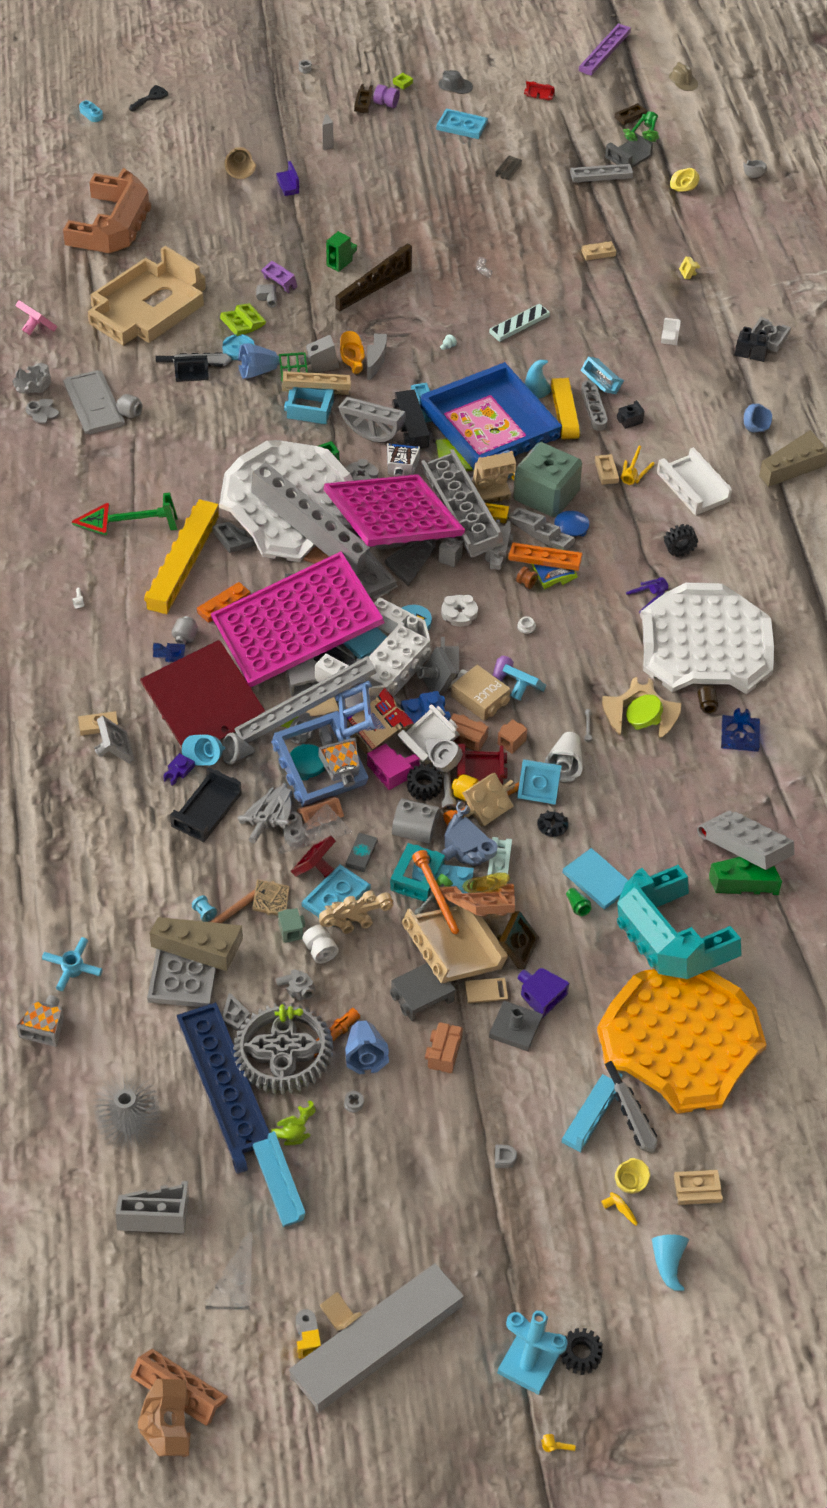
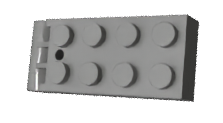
M726 811L697 827V832L702 839H707L765 870L795 855L793 840L737 812Z

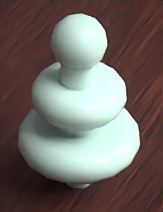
M447 335L440 348L445 350L446 348L455 347L457 344L456 338L453 335Z

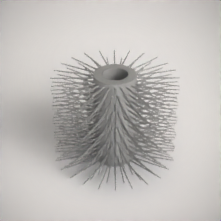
M126 1073L128 1089L125 1087L124 1077V1089L122 1088L121 1081L122 1090H119V1085L116 1086L117 1091L113 1086L112 1088L109 1086L115 1092L112 1093L110 1090L106 1092L111 1093L114 1097L103 1095V1093L101 1095L103 1097H110L113 1100H104V1098L101 1100L99 1098L98 1101H108L109 1103H104V1105L101 1103L95 1106L97 1108L95 1109L97 1124L100 1121V1129L115 1125L111 1129L102 1130L101 1134L102 1132L106 1134L107 1131L109 1133L114 1129L115 1131L108 1136L111 1137L118 1132L112 1141L119 1135L121 1137H119L118 1141H120L124 1136L123 1143L125 1140L129 1153L127 1135H129L132 1146L131 1135L134 1139V1134H136L135 1137L138 1139L137 1134L139 1133L143 1138V1135L140 1133L144 1131L143 1129L154 1130L142 1124H150V1126L153 1124L152 1127L156 1124L160 1126L162 1124L147 1123L146 1121H154L156 1119L155 1122L162 1118L161 1116L158 1118L148 1117L149 1115L152 1116V1114L155 1116L161 1114L160 1110L157 1113V1109H155L157 1105L155 1104L156 1100L154 1102L153 1099L156 1096L154 1094V1097L152 1095L147 1099H141L145 1095H138L144 1090L137 1093V1090L145 1083L139 1087L137 1086V1090L134 1087L131 1089L129 1086H132V1082L131 1084L128 1083ZM148 1099L151 1100L150 1103H148V1102H147L146 1104L143 1103L144 1101H146V1100H148ZM147 1105H152L151 1108H150V1107H149L148 1109L144 1108V1107L147 1106ZM101 1106L107 1107L105 1110L104 1108H102V1110H98L99 1108H101ZM148 1110H149V1112H150L151 1110H153L150 1114L144 1113V1112H146V1111H148ZM104 1111H111L110 1113H104L103 1115H101V1113ZM112 1116L109 1119H103V1117ZM108 1121H113L110 1124L103 1125L104 1122L106 1124Z

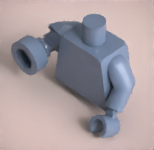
M460 801L456 805L458 813L454 814L445 832V849L441 851V854L445 855L446 861L455 857L460 863L479 866L481 863L496 856L497 843L489 839L467 817H462L470 812V807L466 805L465 809L461 810L464 802Z

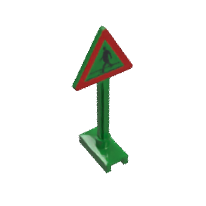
M169 492L163 493V507H158L154 510L109 515L110 505L105 503L72 520V525L107 535L109 522L166 517L170 530H177L175 520H178V515Z

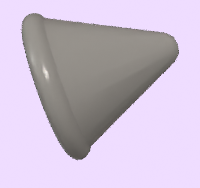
M235 733L227 734L223 740L222 746H225L226 749L223 750L222 757L228 765H232L255 752L254 747L239 738Z

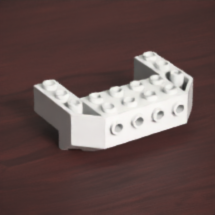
M381 597L374 604L385 623L377 627L390 635L369 656L377 673L354 685L357 686L368 680L371 682L372 687L369 688L370 703L376 699L384 688L394 697L417 672V669L428 660L431 653L430 637L425 620ZM325 654L315 664L316 681L321 682L345 669L348 665ZM363 691L346 698V706L348 708L364 702Z

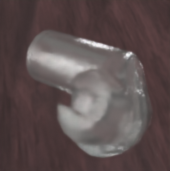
M479 257L476 262V270L490 278L493 271L486 268V259Z

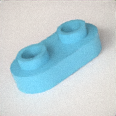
M85 100L79 104L80 113L90 121L99 122L103 119L102 110L94 103Z

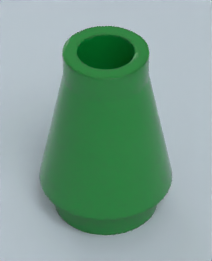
M570 888L566 892L574 914L583 917L591 911L590 900L579 893L576 888Z

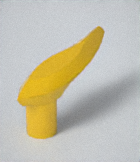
M611 1192L610 1197L601 1201L605 1209L615 1204L619 1212L623 1213L635 1226L638 1225L630 1208L616 1193Z

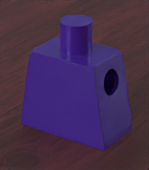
M539 968L533 975L524 969L518 975L517 979L523 983L521 989L522 998L535 1012L543 1014V1018L568 995L570 983L544 968Z

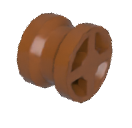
M525 566L519 571L516 581L519 584H525L526 588L531 589L538 579V573L535 571L531 572Z

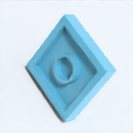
M505 664L502 670L511 678L516 679L517 682L510 696L521 701L527 686H532L543 692L547 686L540 679Z
M523 759L517 798L556 804L562 766Z

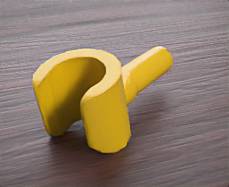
M546 1434L541 1439L545 1452H552L556 1449L575 1451L576 1445L555 1442L553 1434Z

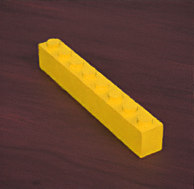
M199 499L197 504L192 507L191 515L186 518L183 529H180L178 539L173 542L170 553L166 555L163 566H160L157 577L152 580L150 590L145 593L144 601H146L148 610L168 614L212 532L213 526L220 517L219 504Z

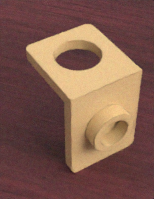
M338 1292L320 1304L321 1309L336 1331L346 1328L362 1315L361 1312L353 1314Z

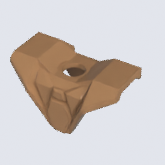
M156 1379L144 1400L138 1420V1429L159 1457L189 1456L191 1433L186 1432L184 1408L189 1404L186 1380ZM167 1411L172 1412V1425H168L164 1421V1414Z

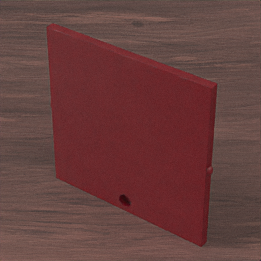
M220 639L140 678V682L181 747L184 740L192 735H210L222 740L227 734L236 733V727L266 712Z

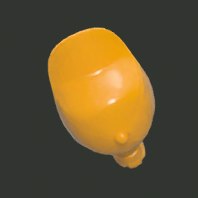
M346 331L341 335L340 356L342 361L351 367L352 373L359 374L363 369L364 347L360 336L356 332Z

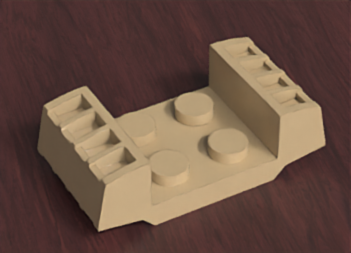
M513 451L483 458L480 457L477 463H475L472 482L484 503H494L510 499L511 492L507 484L508 475L516 472V461Z

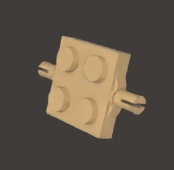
M492 773L464 791L462 794L467 801V805L470 807V812L462 817L468 818L473 815L482 827L514 807L507 794V791L515 787V784H512L514 782L509 780L502 785L497 775Z

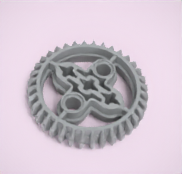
M275 1003L274 1008H270L267 1005L265 1011L259 1008L258 1015L252 1013V1019L246 1018V1024H241V1031H237V1038L234 1040L235 1045L233 1049L236 1050L234 1057H239L236 1060V1066L241 1063L239 1070H244L243 1075L247 1076L251 1086L256 1084L258 1090L264 1087L266 1093L272 1089L274 1095L277 1090H280L283 1095L285 1090H289L292 1094L293 1089L297 1088L300 1092L301 1086L308 1088L309 1082L315 1084L316 1077L321 1078L322 1072H326L327 1066L331 1062L330 1058L333 1056V1039L326 1022L322 1020L321 1016H317L315 1011L310 1012V1009L306 1007L303 1009L304 1013L302 1016L294 1015V1018L291 1020L286 1016V1021L281 1022L280 1016H275V1012L279 1011V1007ZM293 1003L290 1004V1006H292L294 1010H297L298 1008L302 1009V1006L300 1004L297 1007H294ZM293 1021H298L311 1027L317 1033L319 1040L316 1041L307 1033H297L296 1025ZM273 1022L271 1034L257 1035L249 1042L251 1037L260 1028ZM319 1053L316 1060L307 1069L293 1075L296 1062L309 1061L313 1059L314 1054ZM247 1056L253 1057L259 1063H270V1069L274 1076L257 1071L250 1064Z

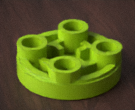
M647 694L640 696L629 705L626 712L627 720L636 730L650 725H657L661 722L663 704L655 695Z

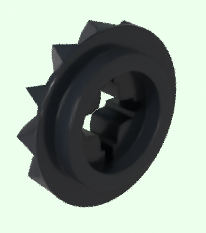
M547 810L544 814H540L537 821L538 829L546 836H561L568 829V817H565L563 812L558 813L556 810L549 812ZM555 819L556 823L551 827V821Z

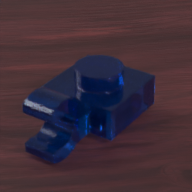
M153 643V657H165V662H175L185 657L186 645L167 643V647L160 643Z

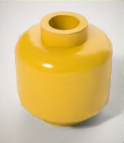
M461 775L458 779H454L452 783L454 796L466 801L462 793L478 783L479 780L468 775Z

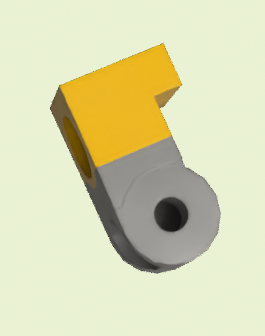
M303 1309L296 1315V1329L302 1339L297 1341L299 1359L305 1358L321 1346L316 1316L309 1309Z

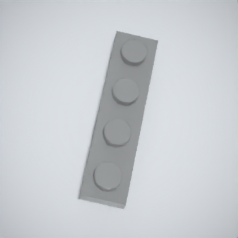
M630 164L571 168L570 170L572 181L578 183L633 178Z

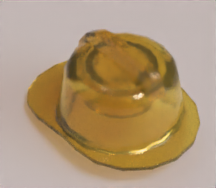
M494 873L465 881L462 888L468 893L499 892V888H502L510 881V876L507 873Z

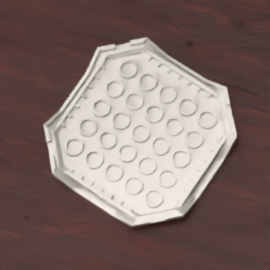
M267 440L240 456L224 473L219 508L231 512L253 537L262 557L273 559L283 557L287 558V561L301 562L313 547L316 546L251 493L252 473L265 462L347 529L353 528L323 490L325 483L353 481L351 474L328 449L287 441ZM264 469V477L270 476V471Z
M684 583L667 591L640 612L644 642L643 671L652 678L657 677L661 680L662 685L672 693L694 683L730 684L747 695L756 688V684L761 680H766L773 673L774 641L771 618L724 584Z

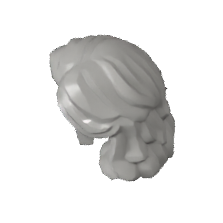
M37 363L32 367L28 366L27 370L29 372L27 373L22 368L18 369L15 373L16 378L12 381L17 392L23 394L42 393L49 387L51 375L47 364Z

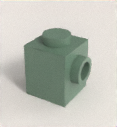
M298 908L285 909L278 912V925L283 943L303 939L305 920L303 915H299Z

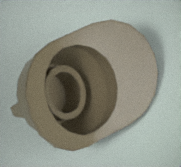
M677 62L673 71L669 74L670 80L684 91L695 90L698 87V82L692 75L691 67Z

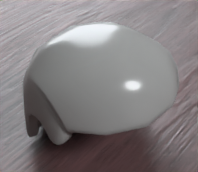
M748 160L746 164L743 162L744 172L750 178L761 177L767 170V164L762 160Z

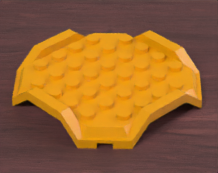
M655 969L643 970L631 977L610 1003L597 1026L604 1064L613 1061L617 1070L629 1073L661 1093L677 1114L693 1112V1109L705 1108L706 1110L722 1108L736 1082L755 1057L766 1050L767 1046L754 1004L740 987L711 970L689 979L662 975Z

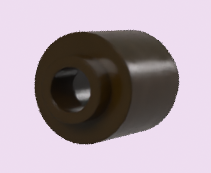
M703 686L697 692L700 709L705 714L715 713L718 707L716 689L712 686Z

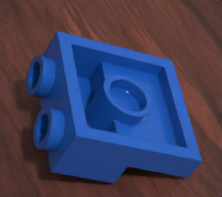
M438 691L422 693L419 698L403 700L400 703L401 709L410 717L414 724L430 710L429 706L431 704L435 708L439 706L446 714L444 717L448 721L451 718L449 711L445 712L444 709L445 698L443 695L440 696Z

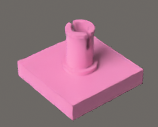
M18 300L15 306L30 317L21 330L31 335L36 325L41 323L55 332L58 326Z

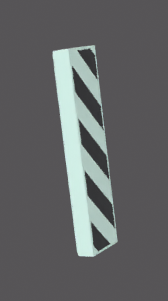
M539 303L490 328L489 333L500 342L549 317L550 312Z

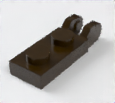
M361 84L360 89H358L354 112L369 113L373 97V85H370L369 90H365L364 84Z

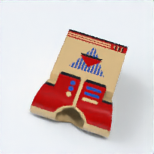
M386 688L370 703L371 714L374 716L378 728L373 730L369 727L351 735L366 755L383 745L395 734L400 733L402 730L405 731L414 725L410 717L397 707L395 699ZM364 710L347 720V728L365 721Z

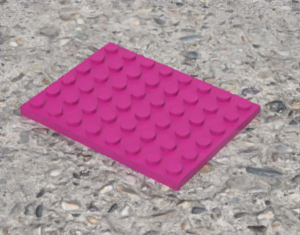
M338 552L211 613L215 625L250 688L385 623L382 615L342 552Z

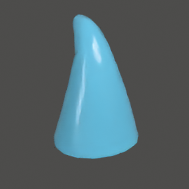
M547 360L534 362L529 368L524 383L538 399L547 396L551 392V386L543 375L542 369L548 363Z
M675 1234L652 1238V1245L660 1276L666 1286L672 1290H685L679 1283L677 1275L679 1261L689 1239Z

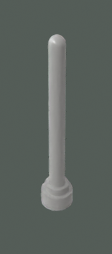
M450 771L443 772L445 798L442 801V811L444 813L449 810L457 811V801L452 795Z

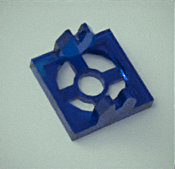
M740 708L733 712V716L722 715L721 748L759 752L760 719L750 718V711L745 709L741 713ZM731 724H737V728L734 731L727 730V728ZM743 725H749L754 730V733L747 732L743 729ZM743 732L745 735L743 738H740V733H737L736 735L735 733Z

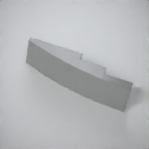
M518 507L508 516V520L521 530L550 547L568 550L575 544V537L561 533L560 527L547 523L543 515Z

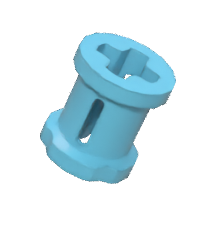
M205 895L197 897L192 902L193 910L201 915L200 918L203 922L211 921L217 915V909L209 904L208 898Z

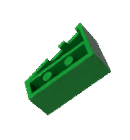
M742 857L711 863L708 877L715 893L741 894V892H753L754 895H760V892L779 895L782 880L775 866L765 870Z

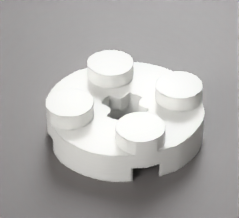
M471 595L445 597L441 615L445 621L447 619L451 622V625L457 627L467 626L472 623V620L477 618L478 606Z

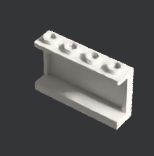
M694 447L690 448L688 456L668 463L665 458L658 461L657 474L695 516L730 502L732 493L730 485L721 478L720 474L711 467L710 463H707Z

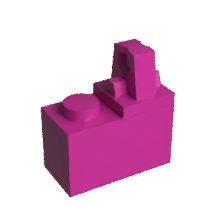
M387 744L367 753V766L388 790L407 781L410 769L414 770V766H420V759L416 754L403 758L401 754L397 755L396 751Z

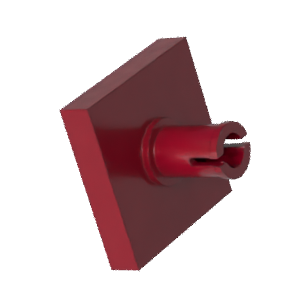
M329 836L314 844L290 872L296 877L315 866L325 878L329 876L334 868L328 864L323 856L336 840Z

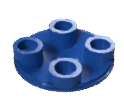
M564 511L556 516L554 525L560 527L561 533L582 537L587 533L589 520L581 512Z

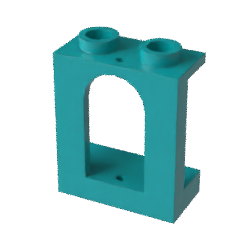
M408 843L391 876L390 891L425 902L431 892L426 877L424 876L422 882L405 877L404 874L413 854L420 850H426L430 857L429 867L436 879L442 864L445 865V855L438 851H431L419 845Z

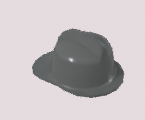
M456 70L443 71V77L438 83L439 88L442 90L461 94L469 93L473 89L472 83L463 79L460 72Z

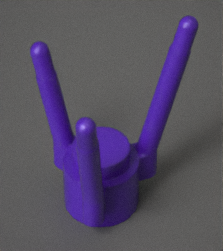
M660 577L641 582L642 587L626 592V595L650 589L651 593L658 594L639 611V614L668 590L666 579Z

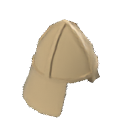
M243 147L232 149L224 161L227 173L237 179H245L251 176L256 168L250 152Z

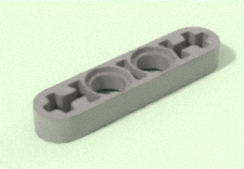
M584 381L581 386V394L591 425L597 431L605 430L607 427V416L597 385L593 381ZM593 398L596 399V401H590L588 399Z

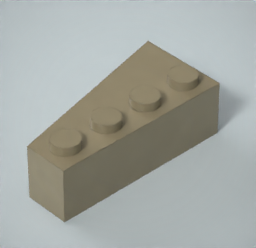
M809 430L763 460L759 477L770 487L825 467L827 464V448Z
M163 917L157 918L149 933L151 947L224 971L228 970L243 940L242 925Z

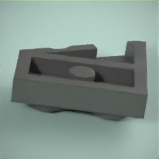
M230 522L214 525L212 528L214 535L229 553L256 546L254 539L246 535L247 531L237 528Z

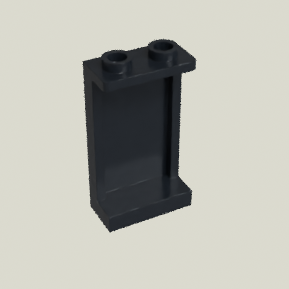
M208 767L206 778L179 812L173 810L170 814L171 827L205 842L242 795L241 782L236 778L223 774L219 770Z

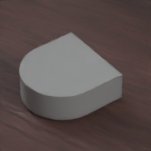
M495 1145V1168H511L517 1161L516 1150L508 1145Z

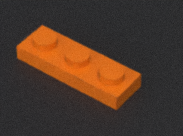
M238 582L197 607V613L209 623L213 620L211 613L247 597L251 593Z

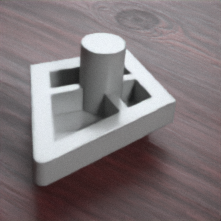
M229 993L222 1018L225 1024L239 1031L241 1024H244L246 1018H249L250 1012Z

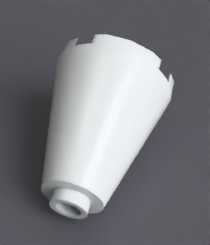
M574 732L564 733L545 759V763L562 766L559 780L561 782L574 781L576 777L581 775L583 770L580 737Z

